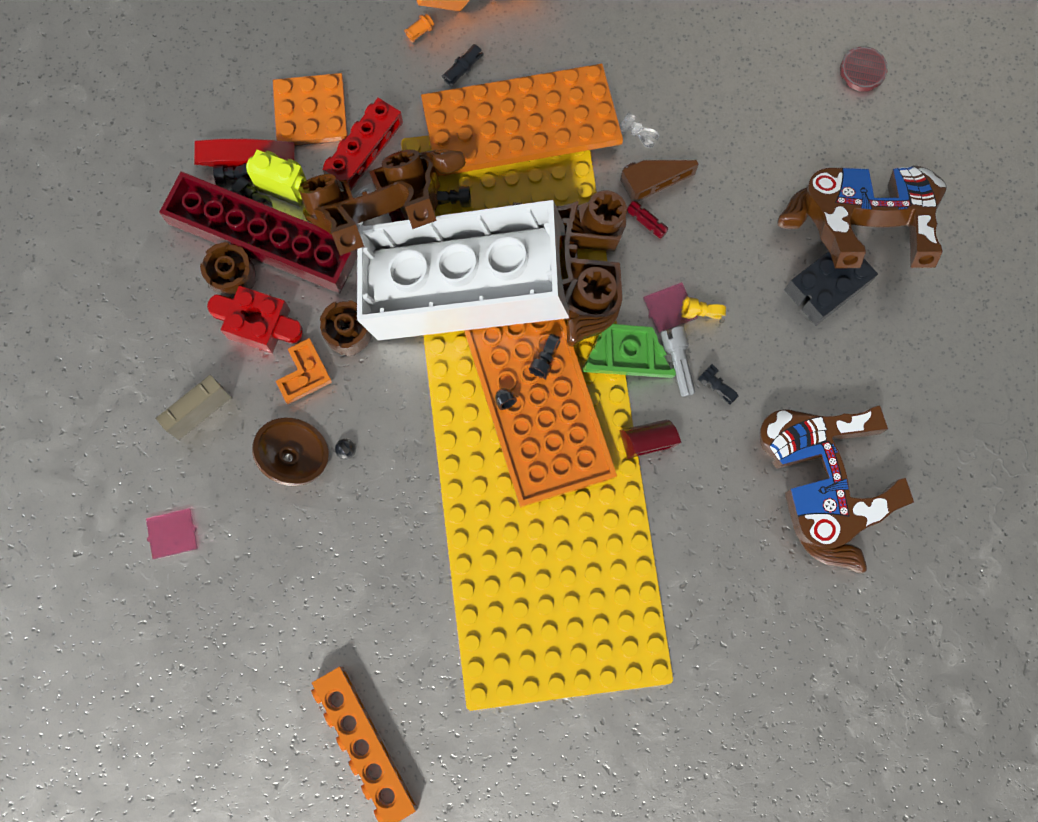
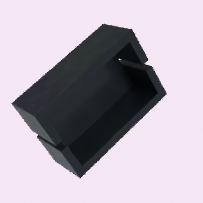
M828 251L794 277L784 290L798 306L803 303L807 296L811 298L802 311L817 326L868 286L878 273L865 258L860 268H835L831 254Z

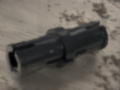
M473 44L464 55L458 56L455 59L452 67L442 75L446 84L452 87L461 76L471 71L473 64L484 55L479 46Z

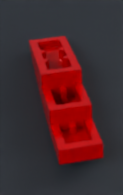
M261 139L199 140L194 142V165L210 167L223 165L224 168L228 169V167L233 166L235 169L238 166L247 164L249 158L254 156L256 150L273 152L279 158L286 161L288 159L294 160V142Z

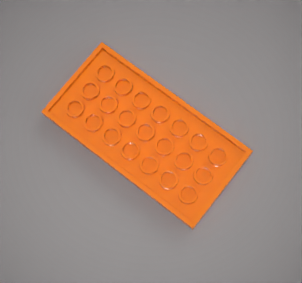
M603 64L421 94L431 150L461 151L466 161L462 169L452 173L441 174L436 170L438 177L616 146L623 143Z
M564 319L464 330L520 508L617 478L574 347L567 344V327ZM552 333L560 337V344L552 356L553 360L549 364L551 370L545 380L531 374L529 367L533 359H538L539 353L543 352L547 339ZM502 388L511 390L517 398L516 403L506 410H500L495 402L496 392Z

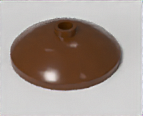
M278 418L267 422L258 430L252 444L253 459L259 470L272 481L287 486H301L313 482L323 473L329 458L328 446L321 433L309 423L296 418ZM283 458H288L291 462H288Z

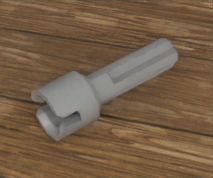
M681 326L673 328L672 332L662 331L661 337L665 352L671 354L681 396L686 397L695 394L685 352L689 346L685 328Z

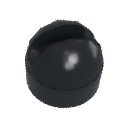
M502 388L496 392L495 402L500 410L510 408L517 401L514 393L509 389Z
M341 439L335 445V452L339 458L347 460L355 455L356 447L351 440ZM343 443L350 450L347 454L340 447Z

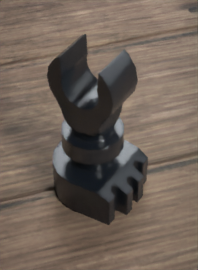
M247 164L238 166L235 169L233 166L228 167V169H224L223 165L213 166L215 184L219 187H225L226 179L235 181V178L239 179L242 176H246L251 180L247 172Z
M246 176L240 177L231 186L232 189L230 191L242 196L245 195V197L259 203L267 202L273 207L271 199L266 195L259 194L258 190L252 187L253 182Z
M459 186L458 192L455 189L450 190V192L438 191L437 205L449 202L456 204V201H460L461 207H471L470 187Z
M550 334L543 352L539 353L538 359H533L529 367L531 374L545 380L547 379L551 370L549 364H551L552 356L560 344L559 336Z
M711 364L700 375L698 380L704 386L709 383L711 385L710 388L713 391L716 389L721 398L731 405L739 395L735 390L723 383L724 380L721 377L718 379L715 376L719 370Z

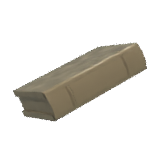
M210 374L155 419L166 432L180 440L232 397Z

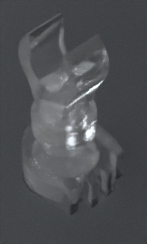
M628 112L620 123L621 134L625 135L630 130L632 135H638L646 147L652 148L655 143L649 140L647 136H652L658 140L659 133L655 129L642 127L643 124L640 122L638 124L634 122L636 117Z

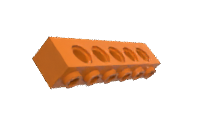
M339 666L313 681L314 689L311 690L312 695L318 704H323L326 713L323 715L329 727H335L339 735L336 737V741L343 752H348L351 758L348 761L353 774L355 776L359 774L364 784L361 785V789L366 799H372L376 806L374 814L378 822H399L416 812L418 807L344 667ZM337 691L344 697V702L340 707H335L331 701L332 695ZM348 715L356 719V727L352 731L344 727V719ZM360 739L367 741L369 744V750L365 755L358 753L356 750V743ZM371 764H378L381 767L382 774L380 778L375 779L369 775L368 769ZM389 788L394 792L393 802L387 803L382 800V789Z

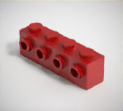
M377 98L374 103H370L361 120L353 124L351 133L346 139L340 141L334 155L328 157L324 162L322 169L324 174L334 175L340 189H342L340 180H347L351 191L403 124L401 111L380 98Z

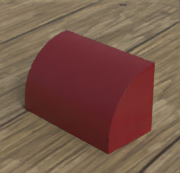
M667 419L619 430L627 459L672 449L682 443L676 427Z

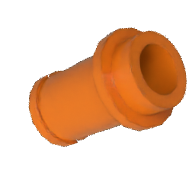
M428 14L420 15L419 20L406 28L404 32L411 42H415L425 32L432 31L434 22Z

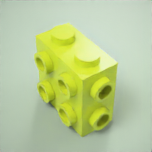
M256 150L254 156L249 158L246 166L256 189L259 192L300 207L303 200L298 189L307 180L301 165L291 159L283 160L273 152Z

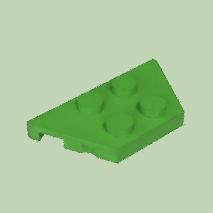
M612 324L608 329L599 334L583 367V372L662 378H673L676 376V371L674 368H670L664 357L667 354L663 346L659 344L653 327Z

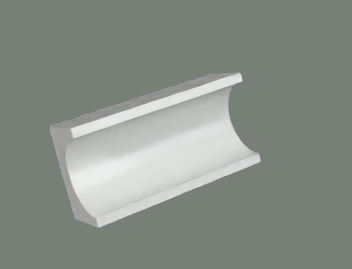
M553 200L436 216L437 221L412 229L409 220L358 227L364 247L359 248L357 251V320L377 340L569 318V308L563 289L559 256L560 236L565 235V226Z

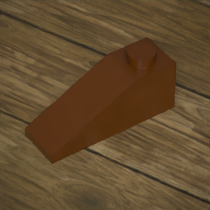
M643 160L638 163L632 162L623 168L620 181L632 202H638L695 175L699 164L697 160Z

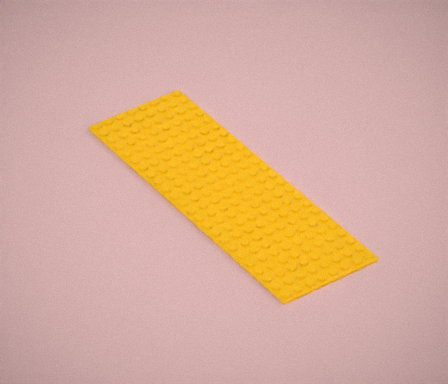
M429 135L402 139V150L411 149L419 153L430 151ZM590 150L439 176L440 188L438 191L450 192V190L455 189L458 192L459 186H469L471 191V207H461L460 201H456V204L449 202L437 205L435 215L441 216L512 206L513 202L527 204L553 200L556 206L568 205L578 201V205L589 202L591 197L597 193ZM578 248V259L607 261L606 251ZM464 330L423 335L466 707L470 711L671 684L673 681L639 458L627 459L619 431L633 427L626 376L583 372V367L599 334L595 336L594 340L585 339L573 347L617 478L521 508Z

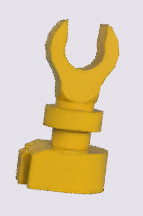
M686 297L682 301V318L691 319L698 315L722 319V316H726V306L707 305L706 302H699L697 298Z

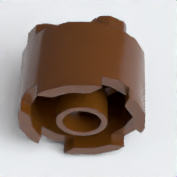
M223 242L207 249L206 256L200 264L203 278L215 293L234 298L239 286L248 289L254 287L256 282L255 268L243 248Z
M348 300L349 302H333L324 309L320 316L321 334L333 351L341 355L354 356L367 347L372 334L357 320L356 302ZM344 326H346L347 328L350 326V328L347 330L342 329Z

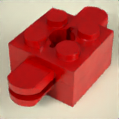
M239 286L233 299L216 294L208 301V311L214 318L224 321L220 330L230 340L273 354L278 339L288 343H297L303 336V328L298 320L288 317L290 308L285 300Z

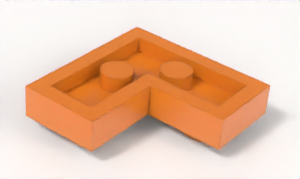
M310 338L288 348L298 370L276 380L287 404L332 383Z

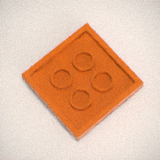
M342 73L273 80L277 141L294 142V146L337 142L347 138Z

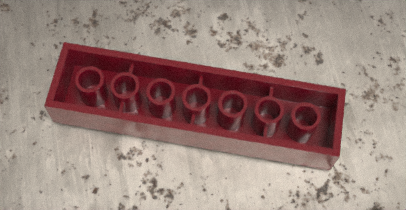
M180 171L159 211L166 223L216 244L228 242L231 245L240 246L250 258L339 294L357 260L358 249L340 255L332 235L326 230Z

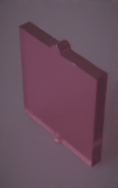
M682 282L643 297L649 311L648 317L652 318L658 334L698 318L697 315L691 319L682 318V301L688 297Z
M184 509L146 519L149 536L147 541L150 542L153 560L198 549L195 536L197 528L193 525L191 509Z

